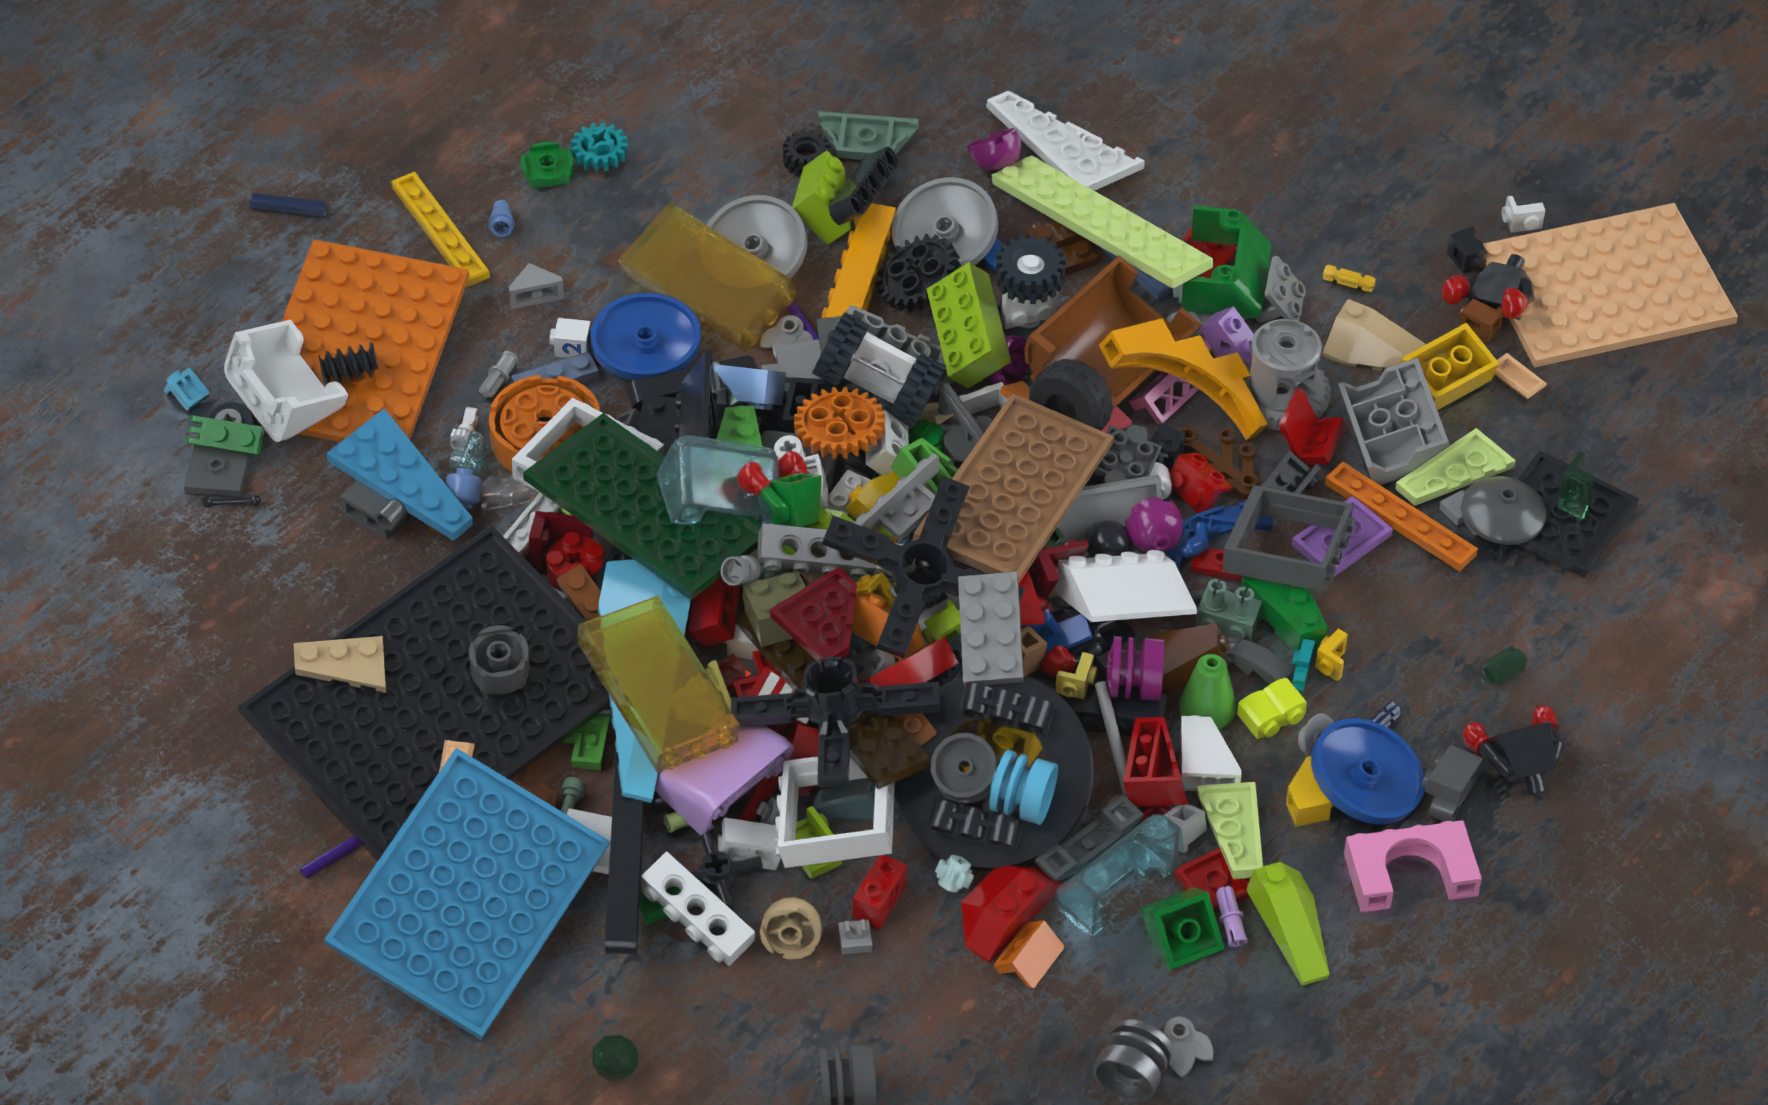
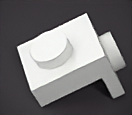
M1507 196L1506 205L1502 207V218L1504 223H1508L1511 233L1542 229L1545 215L1543 203L1516 206L1513 196Z

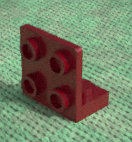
M536 511L529 533L531 566L539 574H543L545 563H547L548 550L556 541L562 539L569 532H575L579 536L593 539V530L574 516Z
M1071 540L1053 548L1051 546H1044L1039 551L1036 559L1028 569L1038 596L1047 600L1060 579L1057 567L1058 560H1068L1070 556H1083L1089 547L1087 540L1080 542Z

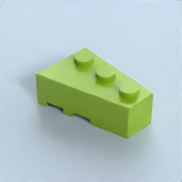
M826 150L804 166L792 208L829 245L849 231L851 224L849 221L843 225H837L830 216L829 205L846 183L845 168L837 157H833Z

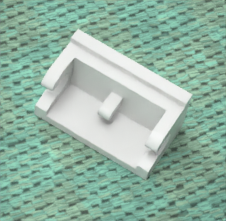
M724 818L722 821V835H718V851L726 853L733 862L760 856L763 865L762 869L776 870L781 856H776V846L774 843V839L779 836L776 825Z

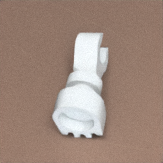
M466 407L462 424L459 425L458 430L453 429L450 445L454 450L467 453L472 449L475 440V427L479 420V416H476L478 408Z

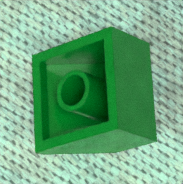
M1194 887L1140 908L1149 938L1169 970L1225 949L1207 891Z

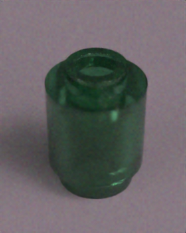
M1509 646L1487 659L1486 664L1482 666V672L1491 685L1498 683L1502 685L1526 670L1525 664L1527 659L1520 649Z

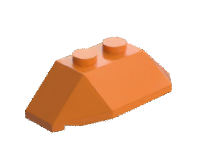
M871 593L870 595L856 598L852 630L854 634L877 646L892 607L886 604L887 600ZM917 623L905 656L926 646L919 623Z

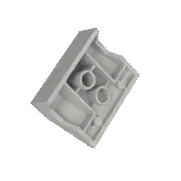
M1418 358L1388 367L1377 381L1359 387H1354L1345 382L1338 384L1370 479L1377 484L1382 485L1402 478L1450 445Z

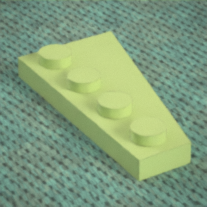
M1255 782L1196 786L1197 797L1205 811L1207 820L1233 879L1251 878L1254 869L1263 867Z

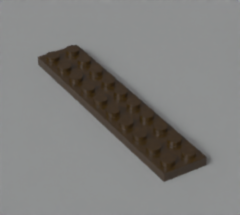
M746 612L736 615L738 627L792 690L805 688L803 676L805 670H807L806 667L809 663L817 660L794 639L761 647ZM857 675L858 682L860 684H864V682ZM875 712L862 713L853 723L849 724L850 757L877 789L931 766L930 757L893 715L879 716Z

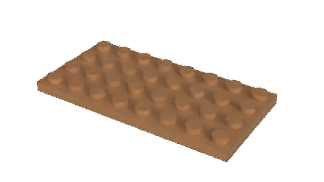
M1012 393L952 478V480L968 485L970 488L947 545V553L951 558L987 574L1017 572L1019 584L1036 559L1039 551L1045 546L1112 446L1114 436ZM928 514L914 532L913 540L919 539Z

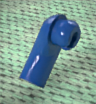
M1196 523L1193 526L1194 536L1187 539L1186 543L1181 545L1180 551L1184 557L1191 558L1193 555L1197 556L1208 549L1209 537L1205 523Z

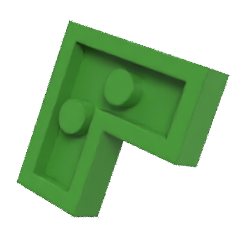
M597 715L562 741V743L575 744L571 759L572 768L601 770L610 728V716Z

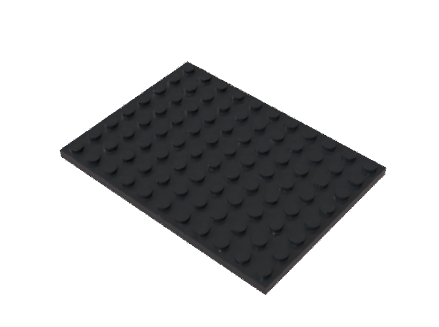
M490 525L331 639L382 636L386 693L363 685L360 688L350 686L349 682L334 679L330 682L296 675L295 666H293L240 704L238 709L239 713L378 862L438 775L445 740L473 743L474 751L472 758L511 780L610 706L606 676L607 663L603 653L604 640L528 561ZM497 625L510 627L512 631L519 635L521 634L528 644L530 671L526 684L523 688L507 694H485L474 682L471 675L470 644L479 636L478 633L485 628Z

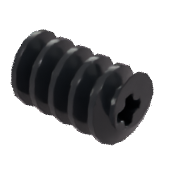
M373 342L369 343L368 351H365L362 344H359L357 353H354L351 346H348L346 355H343L340 348H337L335 357H332L329 350L325 351L324 359H321L319 356L322 378L325 385L331 382V377L341 384L342 375L345 376L348 382H352L353 373L356 374L359 380H363L364 371L367 372L370 378H374L375 369L378 370Z

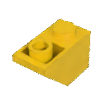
M1311 756L1306 757L1288 786L1286 805L1295 827L1329 820L1331 807H1334V804L1324 795L1314 778Z

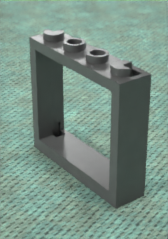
M1254 485L1224 547L1223 572L1324 592L1327 582L1333 581L1336 565H1340L1343 549L1347 548L1350 533H1353L1355 530L1356 520L1352 517L1353 504ZM1261 515L1336 529L1321 564L1247 550L1246 546Z

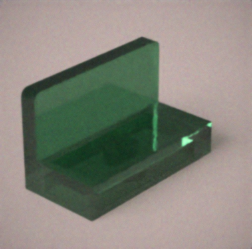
M1579 451L1564 471L1557 508L1583 520L1588 513L1595 476L1582 470L1585 453Z

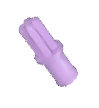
M1231 886L1221 887L1216 892L1221 911L1219 919L1221 923H1224L1229 946L1240 947L1242 943L1246 944L1248 942L1242 923L1243 912L1238 909L1233 888Z

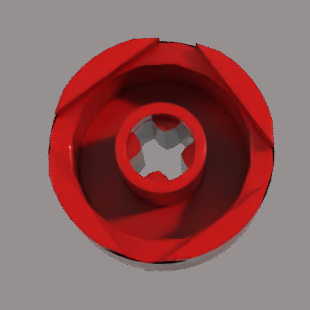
M575 532L566 533L562 539L556 541L548 550L547 571L549 584L563 592L557 584V578L580 564L593 580L604 562L602 546L593 539L579 536Z

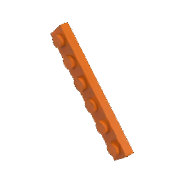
M1345 462L1339 464L1326 476V486L1346 499L1354 496L1391 528L1460 572L1477 556V547Z

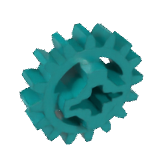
M604 122L600 124V127H596L594 123H591V128L587 129L583 126L581 127V133H574V139L571 140L573 158H576L577 165L584 163V169L587 170L590 167H594V171L597 172L600 167H603L605 171H608V166L612 165L617 168L618 161H625V155L628 154L627 136H623L622 129L615 131V125L612 124L607 128Z

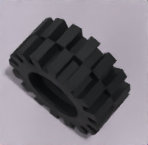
M805 129L800 130V134L796 131L792 132V137L788 135L786 141L783 142L784 167L788 168L789 173L795 171V176L799 177L805 165L826 150L830 153L828 138L826 136L822 137V133L819 131L815 135L814 130L809 129V133H805ZM808 151V152H813L814 154H812V155H801V154H798V153Z

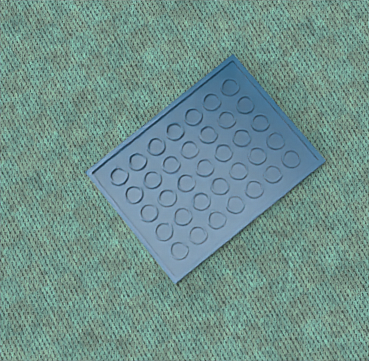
M455 748L324 939V944L482 1040L609 847L610 841L468 754Z

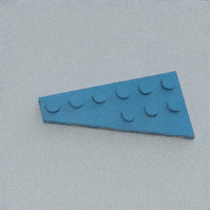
M384 408L326 453L327 462L389 501L391 499L398 500L403 504L408 513L453 541L473 525L472 516Z

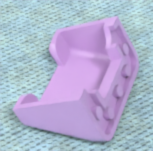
M727 712L719 720L718 726L673 763L670 765L665 763L659 768L654 791L699 835L711 832L714 829V826L711 824L713 819L715 820L719 816L723 817L727 813L728 807L764 777L768 779L772 774L777 777L783 772V762L789 761L794 748L785 737L763 725L732 728L730 721L731 712Z

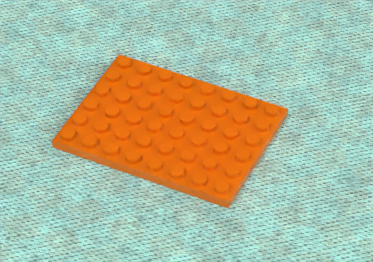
M313 239L282 321L291 320L297 329L301 331L304 341L299 354L324 387L326 385L322 378L319 356L321 359H324L326 350H329L332 357H335L337 348H340L343 355H346L348 346H351L354 353H357L359 344H362L365 351H368L369 343L373 342L378 370L375 369L374 378H370L367 372L364 371L363 380H359L356 374L353 373L352 382H348L345 376L342 375L340 385L348 393L343 408L298 434L342 442L384 408L410 440L470 276L469 269ZM253 414V417H254V419H255L256 425H257V426H262V425L260 424V422L257 420V418H256V417L254 416V414Z

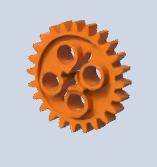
M833 387L832 393H827L822 389L821 396L811 394L812 401L804 399L803 406L797 407V414H794L795 434H797V438L800 441H803V448L811 447L812 454L820 450L821 457L831 453L833 459H836L838 454H842L844 459H847L848 453L851 452L857 457L859 456L858 450L861 449L869 452L868 445L877 446V439H882L883 432L886 430L885 412L882 411V404H877L876 397L869 399L868 392L858 395L857 388L851 393L848 392L847 387H844L842 392H838Z

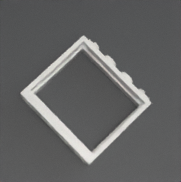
M572 398L512 458L513 479L535 489L523 480V472L534 465L574 423L585 427L600 416L602 412ZM607 415L664 455V444L659 440L651 438L637 431L634 427L627 426L612 416Z
M818 756L783 762V776L778 777L781 795L777 796V806L780 816L775 819L776 830L779 836L774 839V843L776 846V856H781L785 868L892 853L895 782L880 789L875 787L873 830L795 840L799 787L818 785ZM850 757L849 780L868 778Z

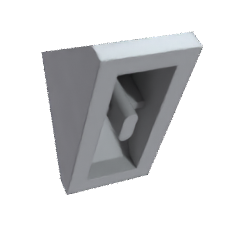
M528 263L509 286L511 310L564 299L562 277Z

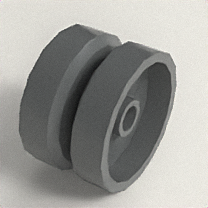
M957 733L945 738L936 747L931 758V774L940 792L950 802L958 805L963 803L967 806H976L990 798L991 783L999 762L992 747L983 738L971 733ZM970 766V769L965 772V767Z

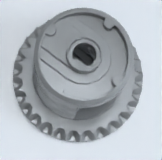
M1278 319L1267 322L1257 329L1252 339V363L1247 366L1251 376L1245 383L1268 423L1266 428L1280 430V420L1283 418L1289 400L1296 389H1303L1317 418H1320L1326 412L1330 403L1331 387L1329 386L1328 378L1324 376V371L1318 370L1317 367L1321 357V340L1310 326L1300 321ZM1277 388H1285L1288 390V393L1278 394L1276 393Z

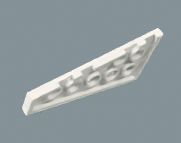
M1010 91L987 99V108L1009 129H1017L1019 138L1046 164L1093 191L1144 169V160L1138 157L1132 159L1125 155V150L1119 147L1113 149L1103 144L1102 139L1070 122L1064 124L1056 120L1057 115L1049 111L1046 114L1034 108L1033 103Z

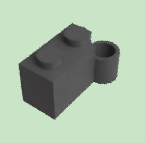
M356 481L340 496L343 515L385 540L408 519L407 510L402 503L395 499L389 501L359 481Z
M1451 744L1444 754H1438L1433 765L1434 770H1428L1422 781V787H1425V792L1435 796L1429 809V816L1443 822L1454 821L1460 805L1478 779L1483 760L1482 757Z

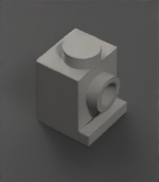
M1189 804L1175 806L1159 818L1161 843L1183 853L1188 851V845L1207 831L1205 811Z

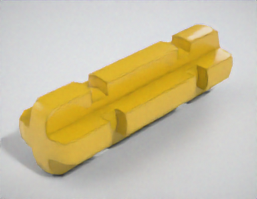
M1326 265L1323 271V279L1333 282L1336 280L1337 284L1355 289L1361 287L1362 291L1369 293L1374 290L1376 284L1375 277L1369 275L1362 277V273L1343 268L1337 270V267L1333 265Z

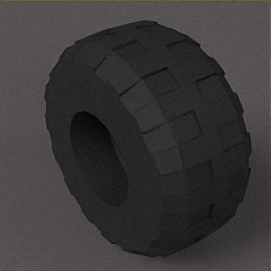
M1071 359L1055 361L1044 368L1034 378L1030 386V401L1100 431L1111 419L1113 405L1110 388L1108 389L1103 376L1101 377L1096 369L1086 365L1084 362Z

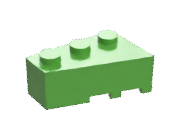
M754 406L725 408L709 463L708 487L712 490L734 483L740 487L737 481V474L748 462L759 463L765 474L766 461Z
M923 438L901 448L891 465L893 471L901 479L904 476L910 475L922 459H927L935 453L939 456L940 470L923 485L934 495H936L942 477L945 476L952 479L958 471V468L949 463L951 460L949 457Z

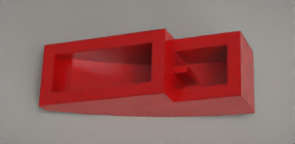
M943 637L905 656L904 659L891 664L866 679V682L878 686L925 683L958 664V661L946 638Z

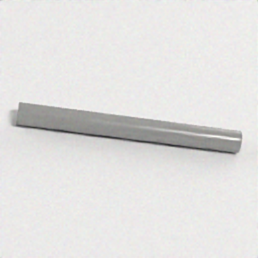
M1101 681L1095 684L1122 792L1123 795L1127 796L1123 784L1127 760L1106 681Z

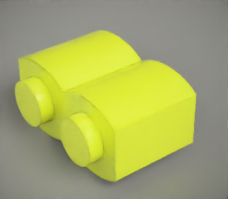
M1282 678L1271 683L1265 689L1243 698L1238 703L1237 715L1256 739H1261L1265 736L1272 737L1280 730L1281 726L1294 725L1300 722L1306 713L1307 702L1288 678Z

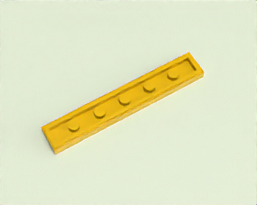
M415 171L391 181L392 189L447 263L453 267L469 269L470 276L466 288L490 278L487 267Z

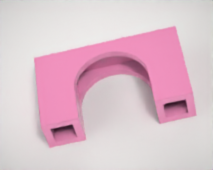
M1463 820L1455 822L1444 821L1440 824L1426 826L1416 825L1411 828L1398 830L1387 829L1382 832L1369 834L1358 833L1346 837L1344 857L1361 913L1391 908L1393 888L1386 865L1393 859L1406 855L1425 858L1438 868L1449 900L1479 895L1482 878Z

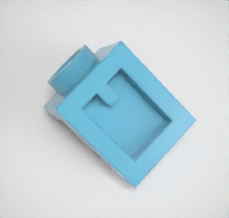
M190 367L182 373L180 370H177L171 374L166 380L168 383L164 389L165 394L169 395L172 393L186 411L206 399L210 394V391Z

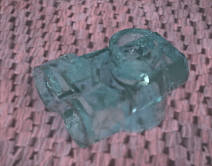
M471 431L465 442L464 450L455 449L452 452L449 460L451 471L456 472L457 468L473 469V475L474 473L479 474L481 472L483 459L489 449V446L483 442L484 436L482 434Z

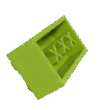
M968 262L927 288L949 378L969 389L1011 362L988 273Z

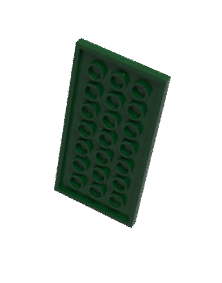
M604 413L523 472L524 481L690 600L694 599L722 577L721 565L726 558L749 555L758 548V532L762 524Z

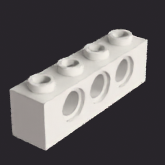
M667 851L641 876V891L652 902L658 901L664 907V913L672 921L681 922L686 927L685 931L695 942L701 941L708 947V953L717 962L723 961L730 966L754 942L755 931ZM675 886L681 889V893L669 895L666 890L669 887ZM697 906L703 909L704 912L694 916L688 912V909ZM719 926L726 932L723 935L716 936L710 932V929Z

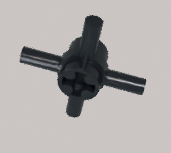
M711 832L703 833L701 839L706 856L703 857L699 870L690 873L702 882L715 896H718L728 908L733 910L734 906L729 891L733 887L735 874L763 868L761 857L757 856L733 862L726 853L717 851Z

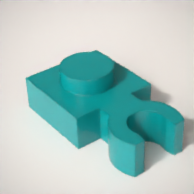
M1303 639L1301 650L1295 649L1292 666L1296 667L1293 676V686L1299 693L1304 691L1313 658L1315 641Z

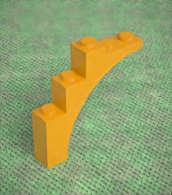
M1163 318L1111 331L1099 344L1111 369L1128 366L1151 368L1167 372L1200 389L1227 413L1246 441L1254 439L1268 425L1245 383L1251 375L1238 352L1212 358L1209 349L1200 335L1175 342Z

